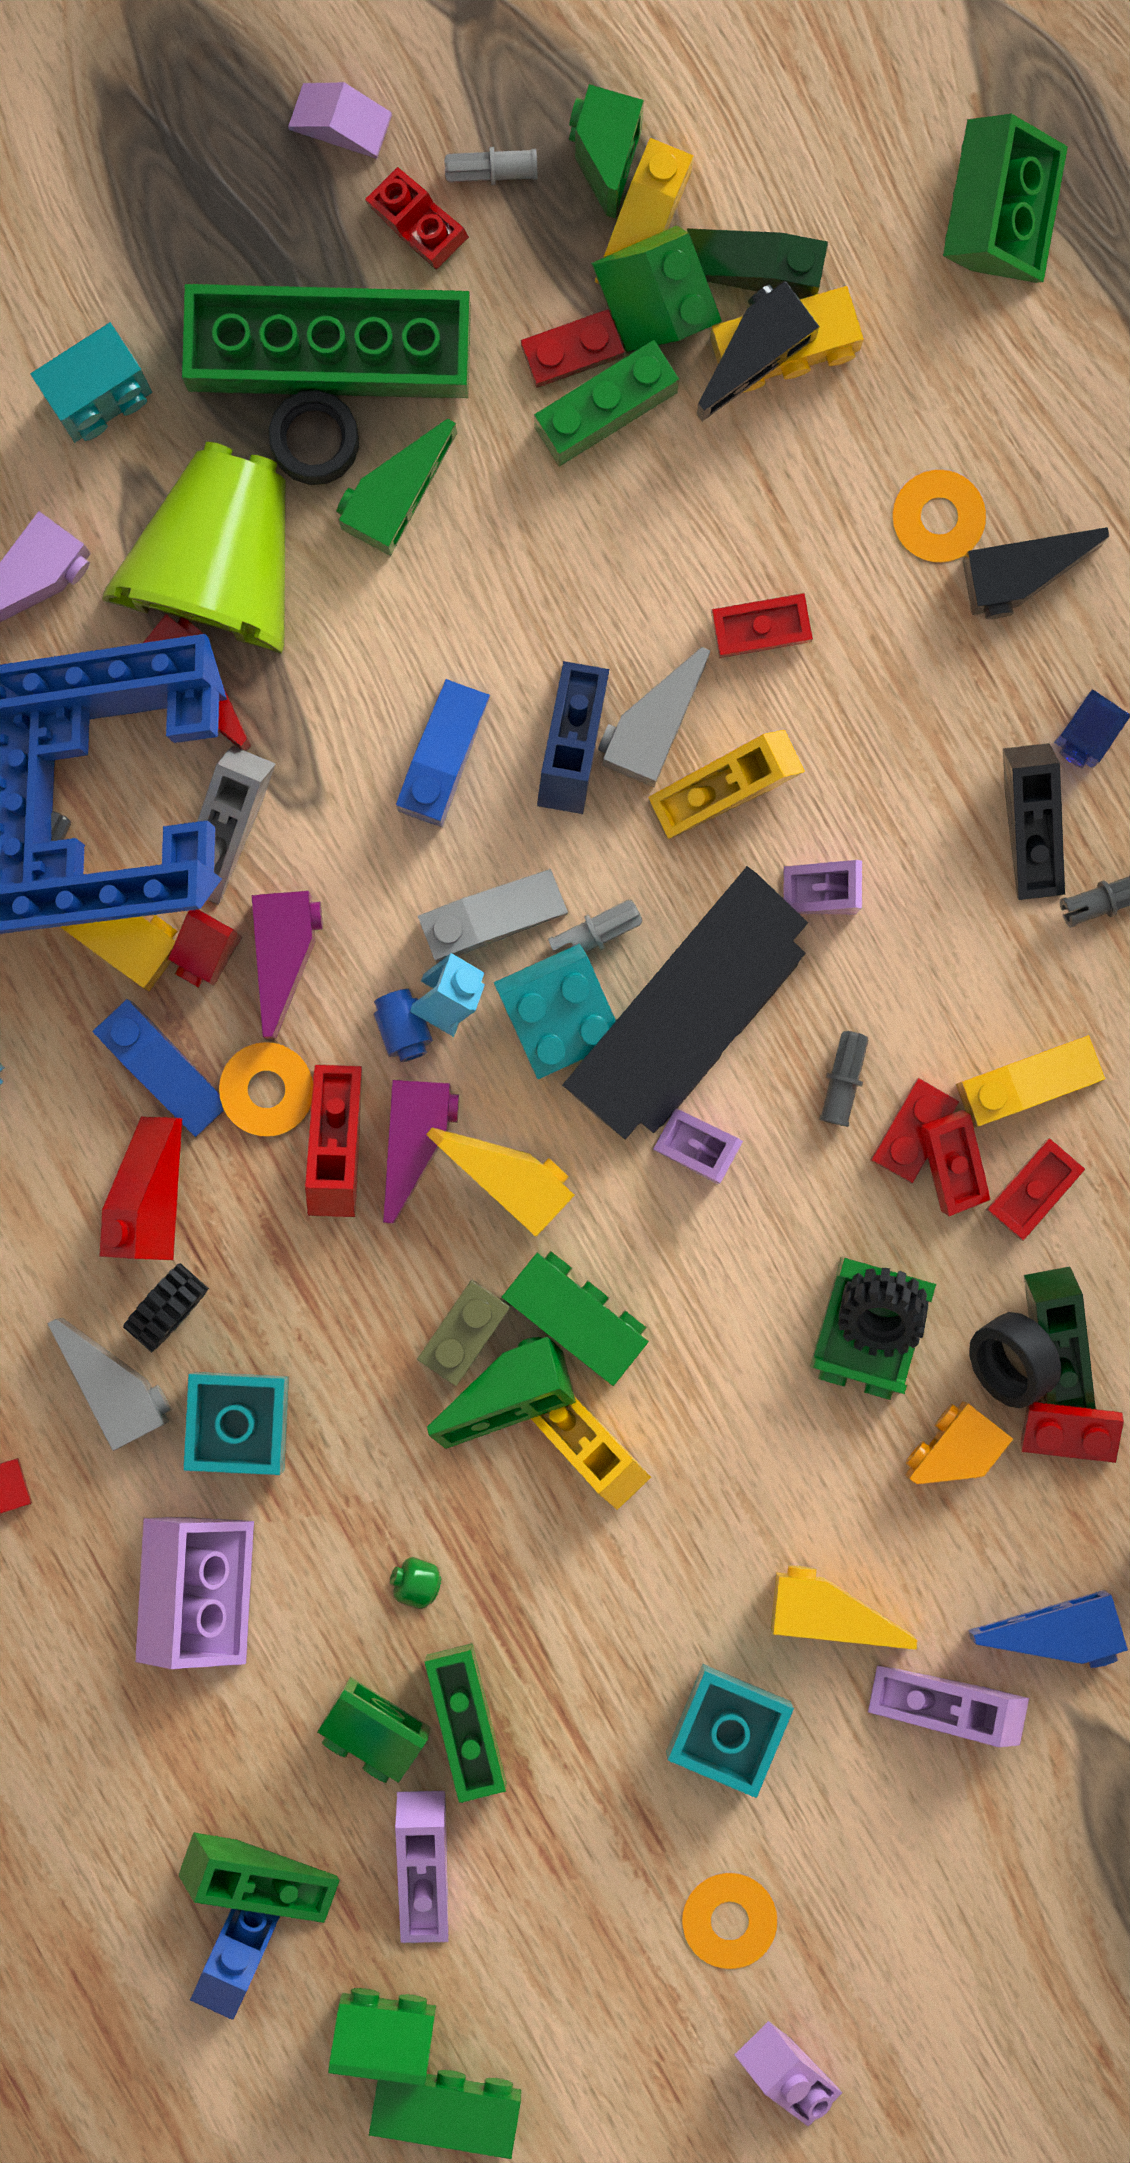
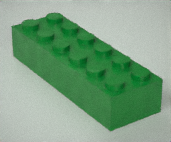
M185 284L182 379L188 392L296 394L300 391L320 390L342 396L468 399L471 321L470 292L455 290Z

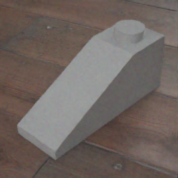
M701 647L621 715L617 727L608 724L598 747L599 751L605 753L603 766L655 787L709 659L710 650Z
M231 746L216 764L197 821H209L215 826L214 873L222 878V880L207 900L218 905L223 898L262 805L275 767V763L235 746Z
M549 869L454 901L418 916V919L437 964L450 953L457 957L565 915L568 911L553 873Z
M58 1318L47 1323L112 1451L169 1422L165 1413L170 1411L171 1408L159 1385L152 1388L145 1377L64 1318Z

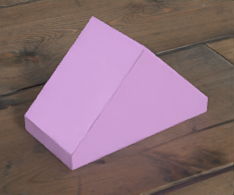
M345 82L303 83L288 128L291 131L377 159L392 113Z
M849 860L784 866V900L799 914L856 915L862 909V861Z
M675 1108L653 1150L706 1179L720 1184L743 1141Z

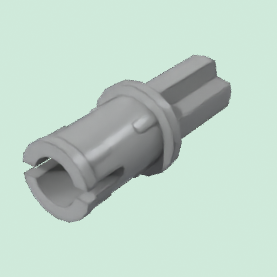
M489 147V152L447 154L444 160L445 177L448 182L491 181V185H496V180L538 179L536 149L494 152V147Z
M626 900L593 918L589 914L584 916L585 922L555 937L548 938V941L553 951L567 943H572V947L580 943L585 953L598 946L603 950L605 949L604 943L640 926L642 917L634 902Z

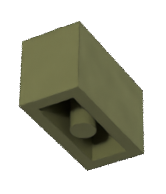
M472 1279L417 1360L457 1386L511 1305Z

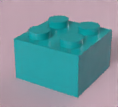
M111 322L30 373L74 443L82 438L84 441L96 438L107 429L108 421L121 413L127 416L138 411L147 403L146 397L153 393L142 369Z
M580 943L493 982L537 1079H541L584 1059L616 1022L591 962Z
M193 1372L188 1374L184 1471L282 1474L285 1469L289 1376Z
M702 1664L666 1750L667 1760L757 1798L794 1707L790 1700Z

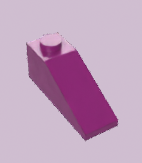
M309 891L252 895L262 1034L266 1040L277 1038L316 942L315 930H323L321 902H312V895Z
M392 1080L383 1223H396L439 1149L426 1135L432 1127L448 1131L449 1122L458 1123L459 1094H451L450 1083Z

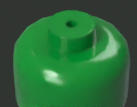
M415 1557L406 1559L402 1568L396 1566L390 1577V1584L395 1586L393 1590L394 1598L402 1604L417 1609H423L432 1604L438 1595L441 1585L438 1567Z

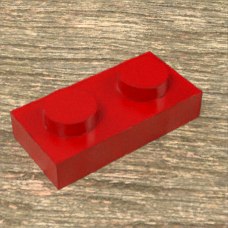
M609 309L521 340V347L536 388L624 357V350Z
M805 593L711 610L719 658L805 644L813 640Z
M917 1078L870 1160L912 1184L928 1158L920 1126L952 1114L960 1101Z
M960 1110L921 1125L941 1212L952 1216L991 1200L971 1114Z
M1047 1138L985 1210L1017 1238L1024 1241L1085 1171V1168L1052 1139Z
M1034 1402L1026 1408L1020 1442L1021 1451L1116 1463L1124 1424L1122 1412Z

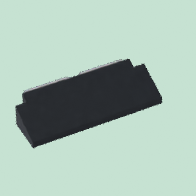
M746 866L562 1086L623 1139L626 1140L639 1123L652 1133H655L659 1127L666 1123L675 1108L682 1104L719 1060L722 1052L746 1028L797 967L799 961L806 953L794 942V939L808 922L764 879Z

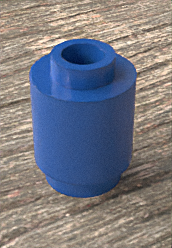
M410 989L394 991L374 1001L377 1011L373 1015L389 1057L399 1056L400 1062L414 1060L427 1054L425 1046L433 1042L427 1022L410 1012L412 1004L418 1000V998L412 997Z

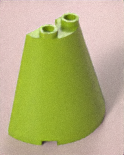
M208 441L205 443L203 450L195 453L106 586L102 600L148 614L149 608H153L233 632L237 641L282 654L285 631L286 480L275 472L277 463L273 460L259 455H250L248 461L232 456L233 450L229 447Z

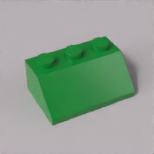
M1012 113L967 119L943 256L973 272L1034 283L1044 282L1068 146Z

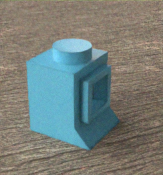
M450 953L423 974L421 982L433 989L414 1002L410 1012L454 1037L459 1023L476 1011L485 986L481 982L484 972Z

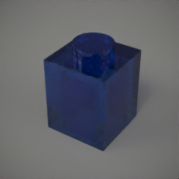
M1091 689L1074 711L1054 743L1062 748L1059 753L1070 763L1080 768H1083L1085 764L1094 768L1102 760L1130 718V714Z

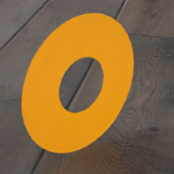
M931 470L913 477L900 490L894 503L893 523L899 540L912 554L927 561L948 562L964 556L967 551L972 550L978 543L986 524V509L980 492L967 478L948 470ZM940 497L950 500L958 511L957 524L948 533H931L922 524V508L933 498Z
M256 1043L238 1051L226 1064L220 1079V1099L227 1116L242 1130L258 1136L280 1135L296 1127L308 1113L312 1103L313 1080L306 1063L290 1048L276 1043ZM260 1071L275 1072L284 1081L285 1095L282 1101L274 1107H259L251 1101L248 1095L249 1081Z
M736 1873L718 1874L701 1882L688 1897L682 1917L683 1931L690 1948L706 1963L724 1969L741 1968L757 1961L770 1948L777 1930V1912L769 1893L754 1879ZM725 1902L740 1904L746 1910L749 1917V1925L746 1932L735 1940L720 1938L711 1926L713 1911L717 1906Z

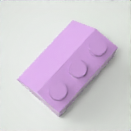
M191 1517L144 1518L135 1662L168 1669L246 1664L254 1521Z

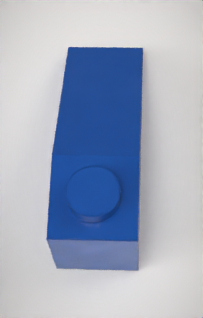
M447 679L445 680L396 803L398 812L443 828L488 704L489 694Z
M126 999L92 1031L176 1118H182V1124L195 1137L225 1111L221 1103L220 1093L134 1002Z
M1105 1590L968 1630L971 1640L976 1645L1080 1664L1089 1662L1090 1668L1112 1664L1118 1661L1116 1654L1128 1651L1112 1595Z

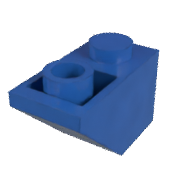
M231 1908L190 2001L234 2020L280 1916Z

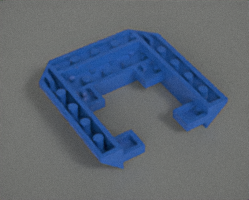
M205 634L0 665V934L198 910L202 908L220 883L222 878L214 873L215 826L209 821L163 826L161 865L83 874L85 844L77 838L51 841L55 760L88 756L89 724L91 719L167 709L166 737L173 743L218 737L219 701L227 700L209 637Z

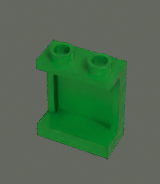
M841 1257L810 1367L820 1370L818 1376L820 1380L845 1387L847 1379H853L866 1383L864 1393L891 1400L893 1391L905 1394L907 1388L905 1382L915 1348L909 1346L908 1353L900 1355L898 1350L894 1349L893 1357H885L884 1350H877V1356L868 1354V1346H864L859 1351L854 1348L855 1339L849 1342L843 1337L844 1330H840L838 1325L845 1285L848 1281L852 1283V1278L857 1273L865 1277L866 1269L874 1268L876 1275H881L882 1268ZM890 1271V1276L896 1277L897 1273ZM906 1276L905 1281L909 1282L913 1277ZM914 1278L919 1282L918 1290L925 1289L927 1293L926 1301L932 1302L936 1284ZM885 1308L868 1309L870 1312L883 1317L898 1316L897 1313Z

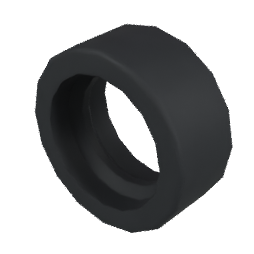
M320 390L300 391L286 398L274 411L268 428L270 448L280 469L293 480L308 485L328 484L342 477L353 465L359 449L358 428L349 407L335 395ZM307 411H321L329 414L337 421L341 429L342 442L339 451L331 460L323 464L309 465L300 462L291 454L287 446L286 434L289 425L297 416Z
M1007 1312L998 1316L977 1330L970 1341L969 1357L974 1373L981 1385L991 1396L1008 1407L1021 1409L1033 1404L1052 1391L1060 1380L1061 1362L1051 1338L1036 1321L1021 1313ZM1003 1343L1008 1345L1018 1355L1025 1367L1027 1377L1022 1375L1011 1364L1005 1354Z

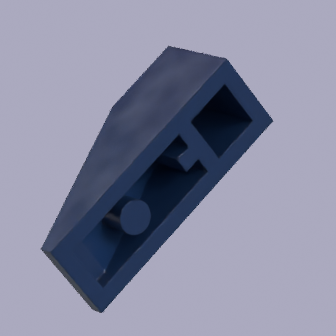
M563 661L541 771L537 806L583 814L610 669Z

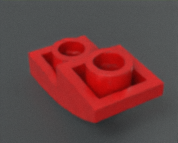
M399 167L365 199L371 209L436 270L469 238L464 227L436 205L429 193Z

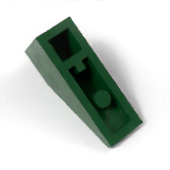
M687 228L707 282L758 292L769 284L775 289L786 281L799 300L818 294L828 241L780 232Z
M1071 1267L1024 1275L1028 1316L1036 1321L1049 1335L1057 1349L1061 1362L1060 1380L1052 1391L1044 1395L1045 1403L1096 1409L1083 1293Z

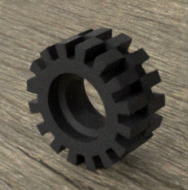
M181 1263L177 1264L136 1307V1310L124 1323L123 1328L150 1352H153L177 1329L179 1324L205 1296L209 1288Z
M874 1268L866 1269L865 1277L860 1273L854 1275L852 1283L848 1281L845 1285L838 1317L839 1329L844 1330L843 1337L849 1342L855 1339L854 1348L859 1351L864 1346H868V1354L877 1356V1350H884L885 1357H893L894 1349H897L900 1355L908 1353L909 1346L915 1348L919 1344L920 1338H923L928 1312L927 1293L924 1288L918 1290L919 1282L916 1279L912 1278L909 1282H906L907 1273L898 1271L896 1277L890 1276V1268H882L881 1275H876ZM885 1308L897 1313L898 1316L883 1317L870 1312L868 1309Z

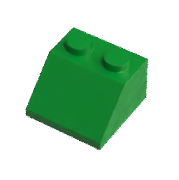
M589 84L585 99L576 98L569 122V126L572 127L569 141L575 142V159L606 216L616 218L642 131L644 100Z
M677 225L591 263L626 352L638 350L655 340L657 345L679 341L722 322L691 237L687 231Z
M350 1677L317 1733L325 1737L322 1744L337 1755L346 1758L348 1753H351L364 1761L365 1764L362 1768L372 1777L384 1783H387L389 1778L399 1783L426 1744L431 1727Z
M366 1988L351 1989V1994L342 1993L338 2006L328 2073L425 2086L436 2005H429L426 1998L410 1994L399 1995L398 2000L379 1998L380 1993L378 1991Z

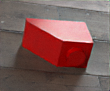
M190 910L186 914L168 960L179 966L175 975L199 988L204 980L215 986L242 937L231 927L201 910Z

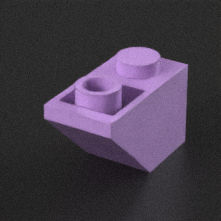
M769 2021L734 2054L766 2096L808 2127L816 2119L824 2116L830 2110L832 2103L842 2094L840 2089L800 2047Z

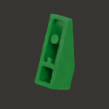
M447 418L361 478L355 490L349 487L342 496L336 513L341 515L339 518L341 530L391 556L457 435L456 423Z
M532 1337L521 1341L517 1348L503 1352L427 1426L428 1435L447 1449L576 1403L563 1351L548 1337Z
M193 1832L178 1875L194 1903L325 1923L340 1881L337 1875L240 1840Z

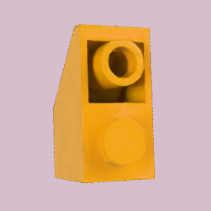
M962 1401L958 1408L951 1404L935 1423V1427L940 1431L929 1445L924 1441L920 1442L907 1458L905 1464L910 1469L905 1476L915 1484L984 1477L1012 1442L1013 1438L969 1403Z

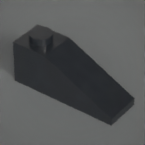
M786 281L775 289L769 284L756 292L748 300L750 307L747 308L698 403L697 416L702 422L816 339L820 326Z
M1108 527L967 551L962 561L972 615L985 613L986 619H998L1014 614L1013 608L1022 605L1101 547L1109 537Z
M1050 743L1003 748L1005 799L1018 900L1065 895L1060 762Z

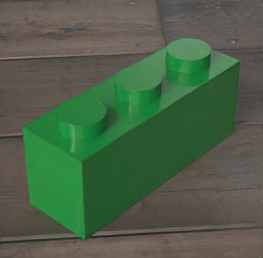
M655 340L534 414V428L560 467L677 394L679 378Z
M552 1251L545 1258L537 1252L502 1295V1298L614 1387L649 1341L641 1335L647 1327L626 1310L619 1317L604 1306L609 1297L588 1280L582 1287L567 1276L573 1268Z
M473 1643L427 1654L424 1663L459 1803L506 1792L507 1781Z
M439 2070L437 2075L427 2074L425 2086L378 2080L369 2136L512 2159L521 2104V2089L513 2088L512 2082L500 2078H486L484 2083L468 2081L465 2074L452 2070Z

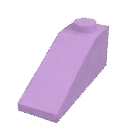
M38 511L0 562V622L62 592L69 582L72 585L76 584L89 567L90 562L86 559L91 553L86 546L40 511Z
M877 1665L868 1712L996 1747L1019 1746L1021 1743L1029 1698L983 1686Z
M445 1791L397 1792L395 1833L401 1943L448 1942Z

